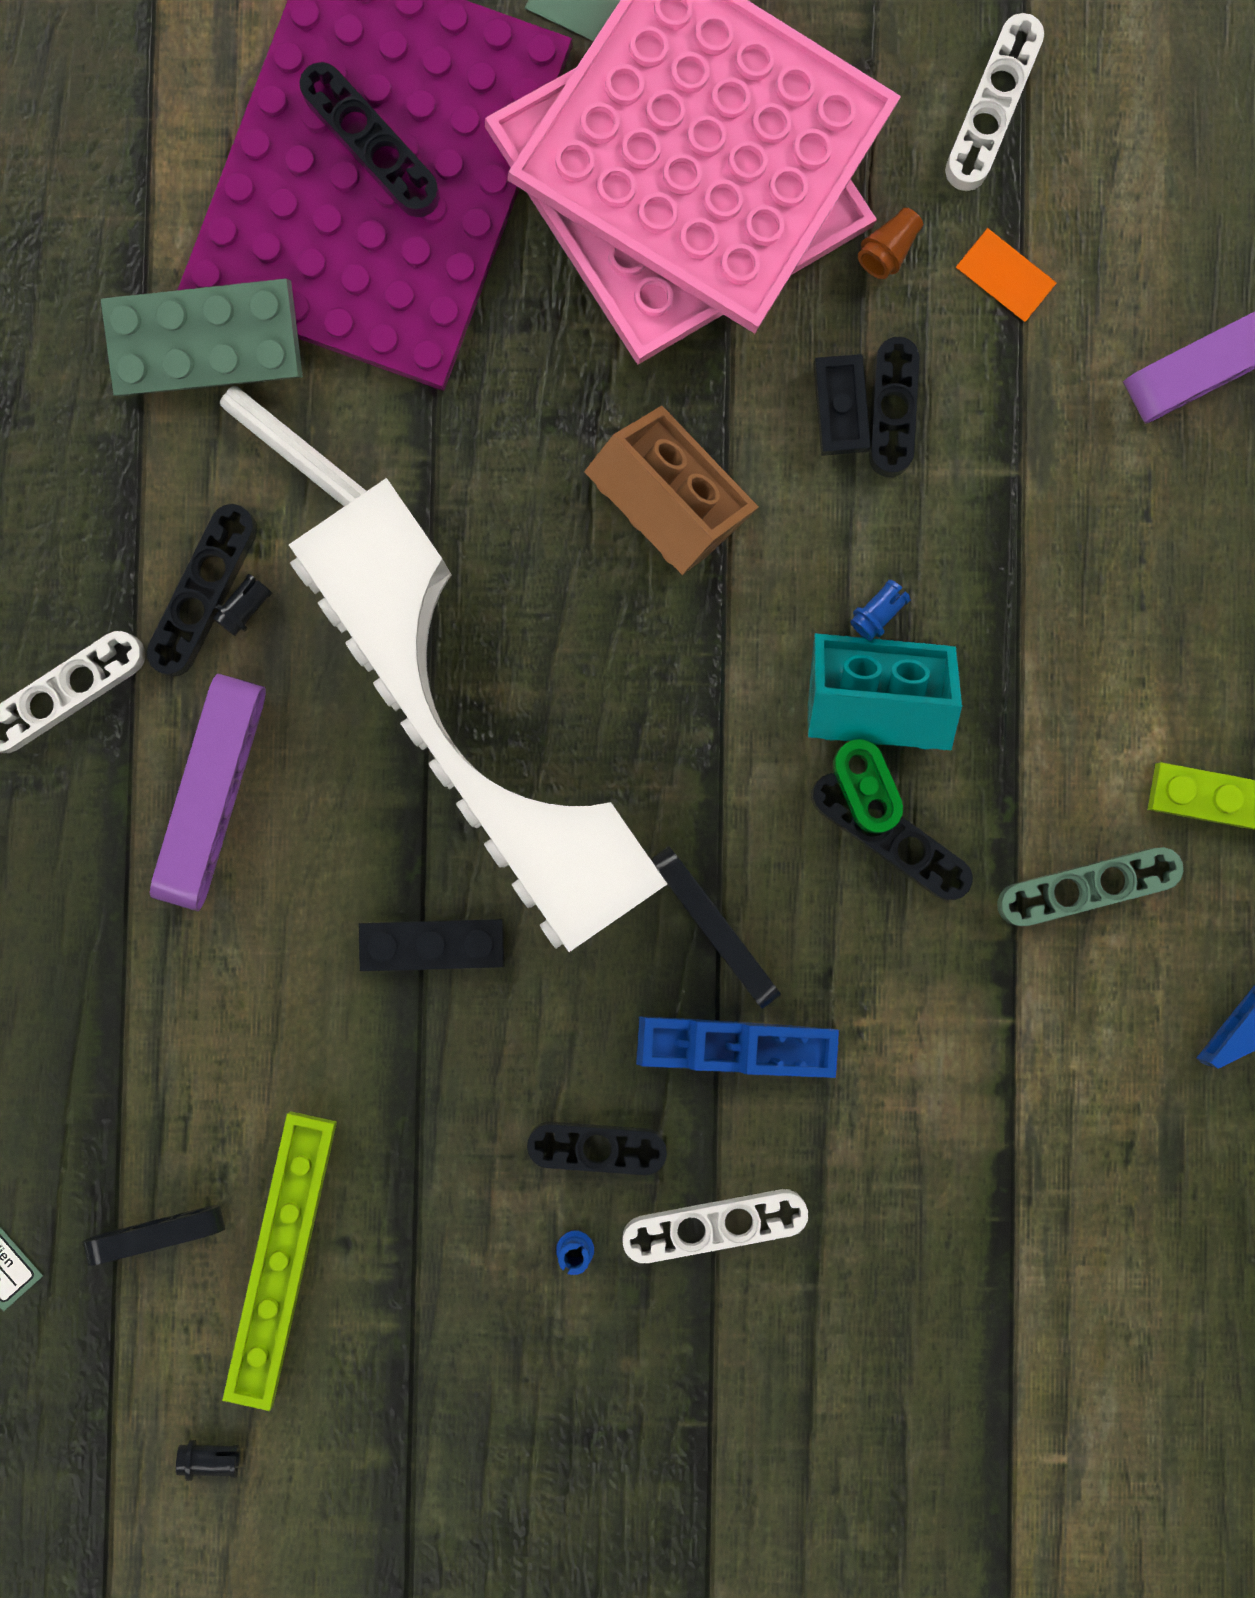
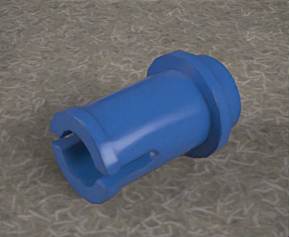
M888 580L885 586L864 608L857 607L853 611L855 617L850 621L852 627L866 640L871 641L875 636L881 637L885 633L883 627L904 605L911 601L909 594L906 591L901 595L898 594L902 587L895 581Z
M569 1231L559 1239L556 1246V1255L560 1268L562 1270L565 1267L568 1268L567 1274L578 1275L587 1269L594 1255V1244L586 1233ZM581 1247L582 1255L579 1257H572L567 1253L571 1249L577 1250Z

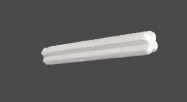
M237 386L229 388L221 398L220 405L225 411L343 506H346L366 492L359 484Z

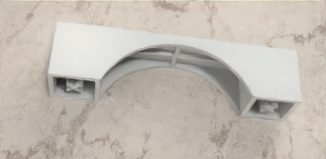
M387 478L289 544L297 556L296 559L290 562L293 569L314 594L321 591L325 598L317 603L332 625L336 626L341 633L348 630L352 638L346 641L345 644L361 666H364L368 672L373 669L376 671L380 678L374 681L373 684L389 707L392 706L395 711L400 708L403 710L407 718L401 722V725L413 743L422 750L428 747L435 758L428 763L430 768L444 787L447 786L449 790L454 786L463 798L456 803L457 807L472 827L477 829L482 825L491 839L485 842L484 846L500 868H505L508 865L511 867L518 878L517 881L512 883V886L526 907L531 908L537 905L546 918L540 924V927L555 949L564 944L568 952L572 951L667 885L611 802L592 806H563L525 798L487 779L465 759L454 745L436 711L427 672L429 628L435 606L443 588L451 577V573Z

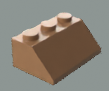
M663 406L658 407L613 434L584 471L596 484L599 491L607 496L625 514L633 527L641 531L661 552L663 558L682 575L704 560L759 508Z

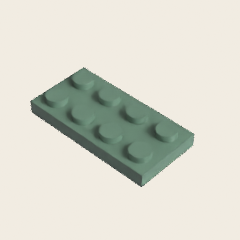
M289 279L101 299L114 396L303 378L292 283Z

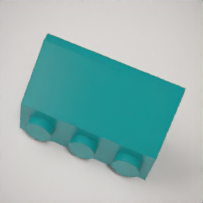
M815 633L808 697V737L830 741L863 739L875 745L885 744L918 747L921 749L952 750L962 709L956 646L872 639L869 641L861 637Z

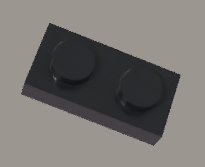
M863 354L815 358L813 365L821 456L868 452L871 447Z

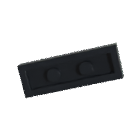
M504 919L359 923L360 971L505 967Z

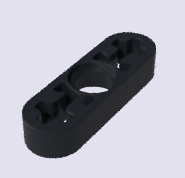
M892 337L884 341L874 359L869 462L873 470L884 477L901 475L908 468L914 457L920 356L916 345L905 337ZM894 350L900 351L901 359L908 360L909 363L903 364L899 373V383L883 386L882 381L890 383L893 376V365L891 362L885 361V359L890 358ZM908 382L909 387L903 385V383ZM890 395L901 397L907 405L906 415L900 419L886 417L881 410V401ZM879 427L888 431L880 433ZM905 428L906 434L899 431L895 438V450L903 453L904 456L899 457L895 465L888 464L887 456L879 455V451H884L887 447L889 431Z
M544 1122L533 1129L527 1143L528 1154L532 1161L540 1167L551 1169L650 1175L662 1168L667 1157L666 1144L662 1136L658 1132L647 1128ZM546 1132L555 1133V1141L570 1143L569 1133H579L575 1147L577 1160L567 1159L570 1149H555L553 1157H545L544 1149L536 1147V1141L543 1140ZM592 1135H602L611 1144V1153L603 1161H592L584 1154L583 1144ZM617 1136H626L625 1147L632 1148L640 1147L641 1139H649L651 1147L659 1149L658 1156H650L649 1164H641L639 1155L624 1153L625 1164L615 1163L619 1153Z
M212 1205L105 1232L85 1239L82 1242L88 1266H93L197 1240L219 1233L226 1228L220 1205Z

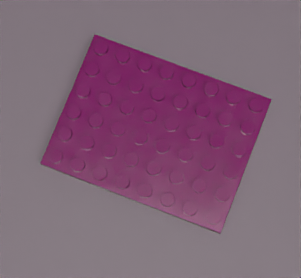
M287 0L178 290L289 279L292 283L298 339L444 391L520 189L508 181V171L511 167L486 130L485 118L562 76L573 47L572 38L467 0ZM319 62L334 66L433 174L437 181L440 199L438 206L431 214L417 218L405 213L308 107L301 93L299 83L301 74L306 67ZM320 80L314 84L316 93L320 91L324 93L334 108L339 101L334 97L330 84L324 85ZM351 112L343 118L341 128L347 133H359L366 127L367 117L359 112ZM381 147L374 153L373 163L379 168H390L398 161L399 153L392 147ZM406 171L401 179L408 187L410 193L408 200L415 196L421 201L427 197L425 192L426 185L421 188L416 187L409 180Z

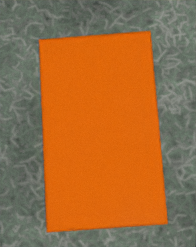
M989 228L985 230L956 266L958 270L1024 322L1027 321L1057 284V282Z

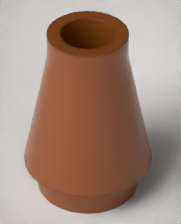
M902 208L895 217L866 237L861 242V250L858 253V260L861 266L870 275L878 279H886L890 274H896L917 234L923 228L921 217L910 208Z

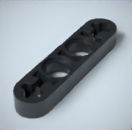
M319 62L306 67L301 74L299 83L301 93L308 107L405 213L417 218L431 214L438 206L440 199L437 181L433 174L334 66ZM319 80L324 85L330 84L334 97L339 101L334 108L324 93L321 91L316 93L314 84ZM359 112L367 117L366 127L361 132L355 134L345 132L341 128V123L347 114ZM381 147H392L399 153L396 164L386 169L377 167L373 163L374 153ZM406 171L409 180L416 187L421 188L426 185L425 192L427 197L421 201L416 196L408 200L410 193L406 183L401 179Z
M236 504L224 505L218 508L212 515L148 644L147 659L150 665L164 675L180 676L191 668L215 621L213 617L218 612L215 607L217 604L223 605L256 538L257 523L254 517L242 506ZM238 516H241L240 523L245 527L242 535L238 533L232 534L227 546L236 551L230 557L220 548L213 547L212 544L214 540H217L224 545L229 533L223 527L226 520L234 522ZM210 557L222 558L225 563V573L216 582H207L201 576V566ZM189 599H198L204 606L203 618L196 624L188 625L183 623L180 618L181 606ZM172 625L186 633L194 634L191 641L181 636L176 646V650L182 654L181 659L178 663L170 661L165 667L166 658L160 654L163 646L171 648L178 637L177 634L170 632Z
M827 774L815 782L811 790V800L819 813L924 889L942 900H957L969 892L973 882L970 867L919 828L901 817L899 823L894 828L880 833L878 836L869 837L860 830L852 814L849 823L841 818L848 811L845 807L838 803L827 807L823 803L826 795L821 789L824 784L832 787L838 783L835 774ZM841 790L840 795L845 799L844 794ZM871 801L869 803L868 809H875L883 815L884 807L879 801ZM907 837L918 839L924 848L921 860L913 865L904 863L898 855L899 843ZM934 851L941 856L934 864L946 871L954 867L959 870L956 875V879L961 882L959 888L948 887L943 891L940 888L943 879L935 872L928 871L926 878L919 874L921 870L930 864Z
M667 846L650 860L668 886L760 1008L764 1009L781 996L776 986L670 846Z

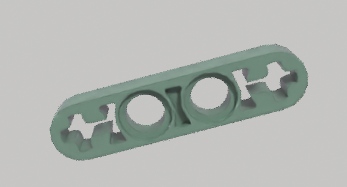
M1165 847L1149 848L1018 882L1005 887L1000 893L997 901L998 912L1001 918L1009 924L1030 926L1161 892L1176 886L1181 880L1184 872L1183 862L1180 856L1171 849ZM1155 856H1157L1159 862H1168L1169 870L1163 873L1162 882L1158 876L1137 878L1134 869H1144L1155 865ZM1135 860L1134 869L1130 865V861ZM1110 867L1118 868L1125 877L1123 889L1115 895L1107 893L1101 886V875ZM1063 879L1072 880L1079 888L1078 900L1069 907L1059 904L1054 895L1056 885ZM1137 880L1142 886L1140 889H1137ZM1043 884V898L1050 912L1044 913V904L1026 908V917L1024 918L1021 917L1019 912L1010 911L1009 903L1016 901V892L1020 891L1021 896L1024 898L1040 896L1042 894L1037 886Z

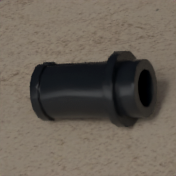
M247 574L246 579L223 606L217 604L215 607L218 612L214 615L213 619L234 636L240 630L245 632L248 629L245 624L263 602L273 594L259 580L256 581L255 577Z
M189 1440L188 1445H179L176 1475L185 1476L186 1481H192L194 1476H230L231 1478H236L238 1474L236 1466H239L240 1460L239 1445H197L196 1440Z

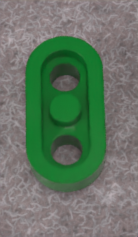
M863 739L852 740L844 744L834 756L833 770L855 822L863 830L870 833H883L894 828L902 817L903 802L881 751L876 745ZM852 757H859L864 761L865 769L863 773L856 774L850 770L849 760ZM871 801H879L883 805L884 813L881 818H874L869 814L868 805Z

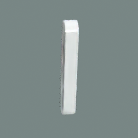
M1020 13L1010 17L1004 24L946 164L947 180L958 190L970 191L981 186L993 164L1043 42V26L1031 14ZM1019 31H1023L1027 34L1026 42L1016 59L1009 56L1014 45L1015 36ZM997 71H1007L1014 77L1016 86L1008 92L999 91L992 85L991 75ZM981 113L991 114L998 122V130L993 134H982L974 127L973 118ZM972 145L976 148H981L974 162L975 169H973L970 175L963 174L961 172L963 167L961 163L966 160Z
M111 632L0 703V723L11 724L21 717L30 725V728L27 729L25 725L17 723L8 729L6 734L9 740L7 742L0 740V753L17 751L135 674L145 661L146 651L143 643L137 637L126 632ZM117 643L126 647L131 646L132 649L127 653L129 659L127 664L116 660L104 667L111 673L107 678L103 669L93 661L95 656L103 662L114 657L117 654L114 648ZM88 667L93 673L94 682L89 690L77 693L70 685V676L76 668ZM46 692L52 697L54 702L53 710L48 717L37 719L31 713L30 703L36 694ZM15 708H17L20 717L13 712Z
M780 1189L642 1215L633 1218L626 1225L623 1231V1247L626 1254L632 1260L638 1263H652L790 1237L798 1234L805 1227L808 1221V1209L804 1200L796 1192L789 1189ZM784 1200L789 1202L791 1208H799V1213L792 1215L791 1224L783 1225L779 1217L766 1219L769 1229L760 1231L761 1219L755 1205L764 1203L765 1214L779 1211V1202ZM744 1209L751 1214L752 1225L746 1233L735 1235L726 1229L725 1218L731 1210ZM689 1217L697 1218L704 1224L705 1234L699 1242L686 1243L679 1238L677 1229L684 1219ZM670 1221V1237L675 1247L665 1248V1238L652 1241L650 1245L651 1250L642 1251L639 1244H631L630 1239L637 1237L638 1228L646 1227L649 1235L664 1233L661 1223Z

